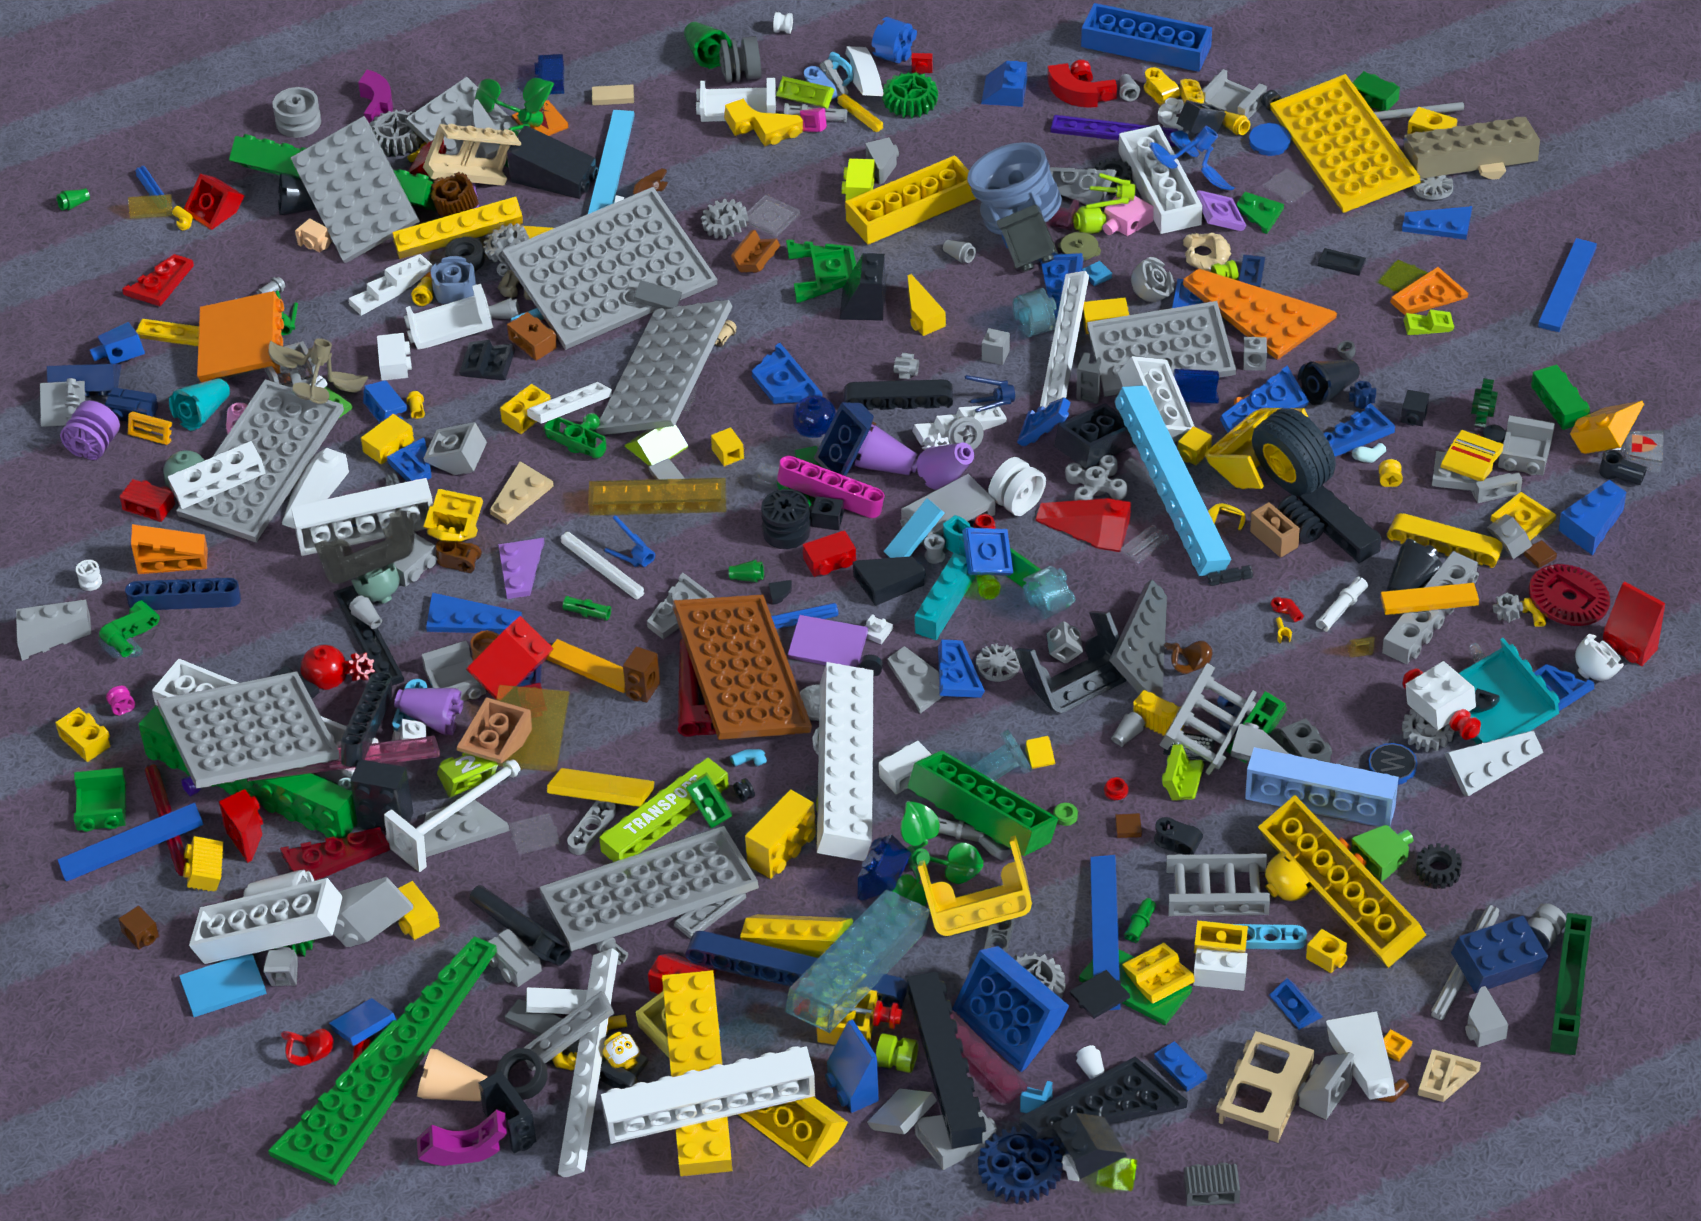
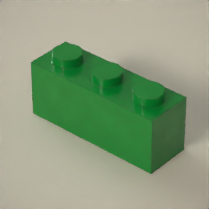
M1557 364L1533 372L1531 387L1562 430L1574 427L1579 418L1590 413L1588 403L1581 398L1577 388L1570 383L1566 373L1562 372Z

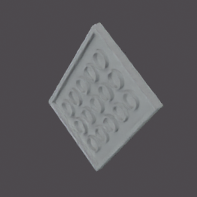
M365 116L291 157L325 227L329 228L327 231L344 263L392 238V232L411 227L420 222Z
M1217 301L1087 322L1095 361L1098 357L1101 358L1099 371L1104 397L1119 394L1123 385L1118 372L1132 356L1167 360L1177 385L1236 375L1235 364Z

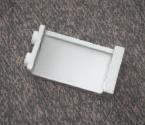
M767 78V88L706 89L705 81H700V88L696 89L697 101H700L696 102V114L701 116V122L726 121L724 119L725 105L743 98L752 109L758 112L776 114L775 78Z
M481 284L472 286L475 296L416 314L412 312L410 306L406 307L407 315L404 316L407 328L411 329L407 331L410 342H415L417 349L429 348L493 328L487 299Z

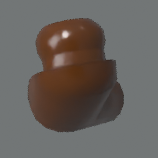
M1401 1078L1394 1084L1395 1095L1376 1098V1100L1393 1103L1409 1088V1084Z

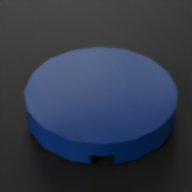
M1273 123L1260 124L1250 132L1249 144L1254 151H1259V154L1266 156L1280 155L1284 153V150L1289 149L1291 135L1284 126Z

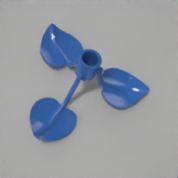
M1205 126L1192 142L1188 134L1183 132V130L1171 133L1169 136L1171 141L1178 148L1182 149L1175 155H1170L1165 148L1157 143H1149L1148 146L1162 164L1172 169L1178 166L1174 160L1184 152L1193 157H1198L1199 152L1197 149L1201 152L1207 150L1202 163L1203 168L1201 169L1204 176L1219 188L1226 190L1235 189L1216 170L1207 164L1210 152L1214 149L1211 145L1218 138L1217 133L1210 127Z

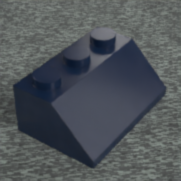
M121 364L47 366V383L67 382V379L74 378L76 381H85V396H90V391H98V396L110 395L113 387L118 388Z
M842 402L814 459L822 468L846 476L871 428L874 416L862 403Z

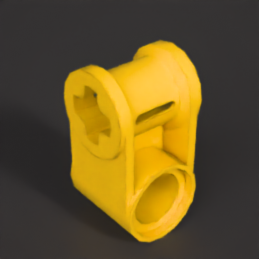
M1152 67L1145 71L1146 83L1143 87L1144 91L1160 106L1165 104L1166 99H1177L1180 96L1178 85L1165 75L1161 69Z

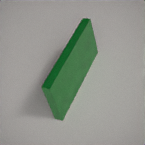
M1119 949L1120 981L1131 997L1122 1002V1004L1166 1025L1190 995L1192 986L1188 985L1152 1004L1134 985L1123 969L1122 964L1135 957ZM1093 960L1080 974V982L1084 983L1093 978Z

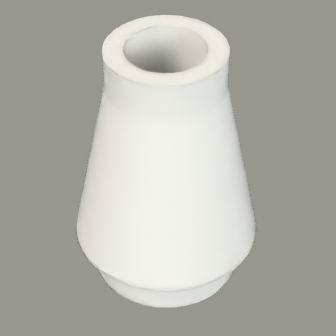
M1087 1046L1077 1052L1076 1056L1078 1059L1076 1062L1090 1080L1105 1072L1100 1051L1096 1050L1095 1046Z

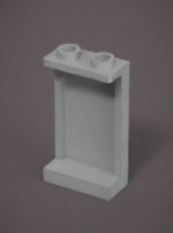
M967 474L902 508L900 523L903 528L926 498H928L945 514L927 536L932 534L941 536L943 534V523L954 515L960 516L966 521L982 513L994 516L995 500Z

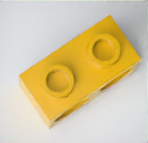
M530 384L500 407L502 423L522 434L537 422L528 417L527 409L551 400L550 395Z
M79 707L55 722L59 737L86 762H89L110 748L108 739L110 734L104 726H99L90 713L83 712Z

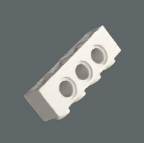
M252 441L176 472L168 476V480L179 505L184 509L265 474V469Z

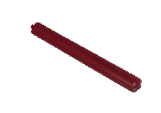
M152 764L145 768V774L158 815L161 817L171 813L172 809L160 771L155 764ZM180 835L166 841L175 870L179 876H183L184 867L188 860L184 857V847Z

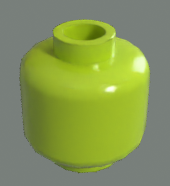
M1083 206L1078 208L1077 212L1073 215L1074 227L1079 232L1088 234L1099 233L1106 223V214L1101 211L1100 207L1086 209Z

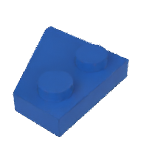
M424 438L387 456L388 464L407 482L432 478L430 464L426 463L423 459L427 452Z

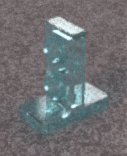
M1008 729L1000 734L1005 745L970 766L994 781L1018 766L1024 774L1032 771L1024 753Z

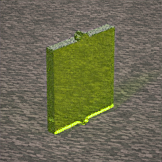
M1397 260L1378 283L1391 288L1392 291L1400 292L1428 272L1417 268L1415 265Z

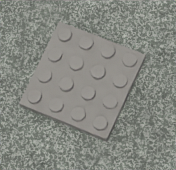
M466 77L408 116L405 123L426 143L434 139L439 124L471 126V113L478 87ZM496 103L493 110L487 113L498 130L504 131L510 127L519 126ZM444 136V145L447 147L446 155H457L464 140L448 139Z

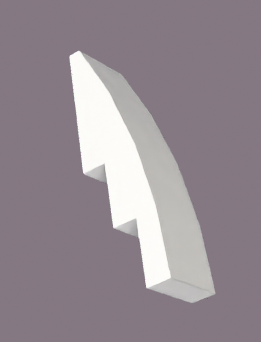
M846 46V56L850 59L855 86L862 95L883 96L880 77L866 47Z
M419 254L385 269V276L367 283V291L350 297L349 305L362 316L406 291L426 275L433 265Z
M982 406L959 407L957 414L936 416L934 423L914 424L912 432L920 445L923 446L927 443L925 438L933 437V434L940 433L941 438L948 437L949 439L948 430L952 422L959 419V417L970 416L977 419L981 423L983 430L1001 425L1006 422L1007 418L999 406L978 413L975 412V409ZM967 427L964 431L958 432L963 437L972 434L967 430Z

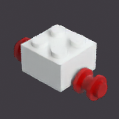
M1443 661L1425 673L1420 669L1409 670L1405 673L1402 685L1406 689L1407 704L1434 728L1439 730L1449 724L1450 728L1454 731H1460V736L1465 740L1474 738L1479 734L1481 722L1475 717L1471 718L1469 712L1476 707L1474 686Z

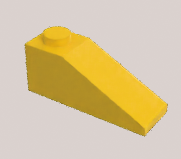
M912 274L907 275L911 312L910 323L912 328L925 336L945 327L946 314L943 308Z

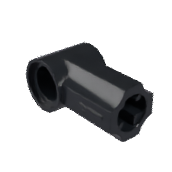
M1607 450L1603 453L1599 469L1600 475L1606 479L1620 478L1641 485L1647 471V467L1623 459L1622 454L1616 450Z

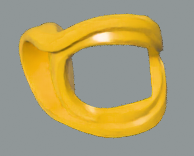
M1219 503L1208 510L1214 524L1219 511L1224 510L1242 516L1238 530H1241L1244 526L1246 516L1244 512L1236 507Z

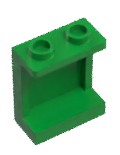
M123 767L74 772V781L77 788L74 822L77 831L83 830L88 832L99 828L115 829L120 826H126V778Z

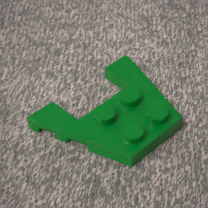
M786 240L789 259L812 258L816 280L794 283L796 303L843 288L856 266L853 246L825 244L824 247L815 246L813 242L805 241L804 244L794 243V240Z

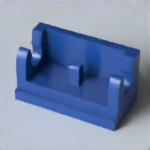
M386 380L364 386L363 403L379 423L392 414L396 415L407 410V405Z

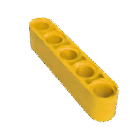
M1404 513L1395 515L1387 533L1391 541L1396 540L1403 544L1407 538H1411L1423 546H1433L1438 552L1444 553L1445 556H1450L1454 551L1478 562V565L1490 566L1489 568L1496 566L1503 549V544L1496 538Z

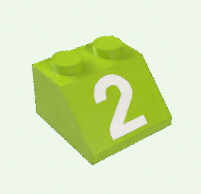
M463 753L459 758L454 759L451 757L442 761L437 775L447 795L451 798L478 786L493 776L498 764L495 761Z

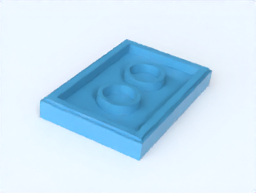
M252 954L228 959L179 975L193 1017L267 994Z

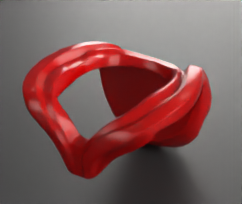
M317 1029L306 1037L293 1032H281L283 1040H287L285 1047L286 1057L290 1063L297 1066H305L323 1059L329 1055L333 1048V1037L326 1029ZM294 1041L301 1042L307 1047V1056L300 1057L291 1054Z

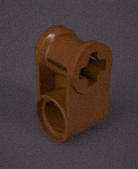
M441 540L436 543L437 563L442 567L456 569L461 572L472 573L475 569L476 560L482 555L481 549L472 543Z

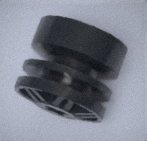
M790 489L774 491L764 498L761 505V517L765 541L778 549H792L804 544L809 538L811 531L807 498L802 493Z

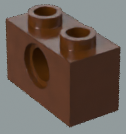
M637 646L623 664L626 696L631 700H640L647 703L660 685L657 653Z

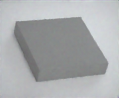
M898 1089L867 1123L875 1131L906 1134L937 1099L932 1092Z

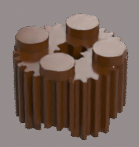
M460 172L454 173L455 176H447L446 179L443 177L437 178V181L435 180L434 184H432L431 198L441 217L471 210L478 206L477 195L467 174L464 175L463 172L461 174Z

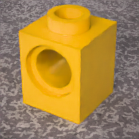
M1194 426L1178 441V452L1182 460L1197 465L1205 457V453L1212 447V435Z
M1321 929L1307 944L1306 959L1332 973L1337 967L1341 968L1347 960V943Z

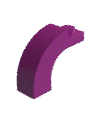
M496 1110L480 1125L464 1131H450L431 1125L417 1137L418 1159L435 1165L448 1166L480 1162L490 1158L500 1151L499 1140L507 1134L505 1113Z

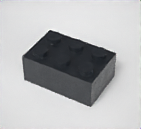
M1104 403L1058 424L1054 447L1084 468H1089L1099 463L1100 459L1105 455L1114 456L1133 447V441L1127 427L1124 425L1121 414Z
M359 759L350 779L358 826L365 830L380 827L381 831L386 832L384 814L391 809L410 823L414 812L406 767Z

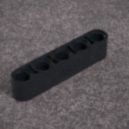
M944 379L850 382L844 386V402L862 403L867 410H873V408H880V410H893L895 408L917 409V407L928 409L940 408L942 406L949 408L953 405V386L950 381Z

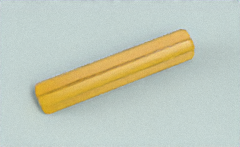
M843 93L841 96H838L837 103L873 131L879 132L883 129V122L848 95Z

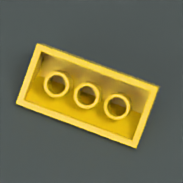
M757 914L745 919L740 939L824 960H843L853 919Z
M815 1097L738 1114L808 1167H811L838 1142L848 1124L845 1119Z

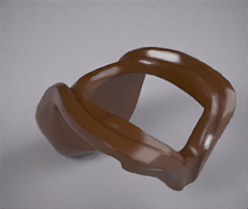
M1196 641L1185 649H1181L1178 643L1166 642L1163 644L1166 650L1172 652L1171 662L1173 667L1183 674H1189L1205 667L1212 659V648L1205 641ZM1178 654L1186 658L1188 661L1187 666L1177 663Z

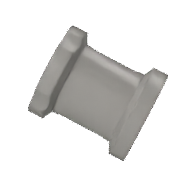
M937 534L927 536L924 540V546L927 549L924 555L925 559L932 564L942 562L945 559V553L943 552L945 546L944 538Z

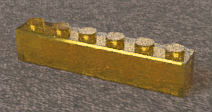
M726 478L589 481L588 504L590 516L726 512Z

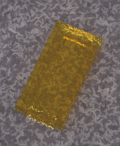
M171 194L128 197L130 219L173 216Z

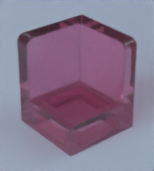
M1074 199L1069 209L1060 207L1051 218V226L1072 230L1074 227V213L1079 208V200Z

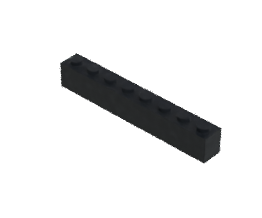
M938 972L907 977L908 995L951 1148L982 1144V1133L986 1132V1123L984 1116L979 1117L978 1114L981 1111L978 1096L973 1097V1092H975L974 1081L972 1077L967 1076L969 1065L967 1058H962L961 1055L963 1053L961 1038H956L955 1035L958 1034L956 1020L950 1017L952 1015L950 1000H945L944 997L947 996L945 982L940 981Z

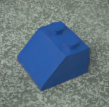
M1005 61L987 74L981 104L1023 107L1027 84V62Z

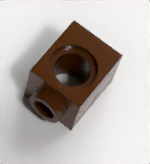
M139 905L118 918L122 933L138 950L153 944L156 938L159 937L156 922Z

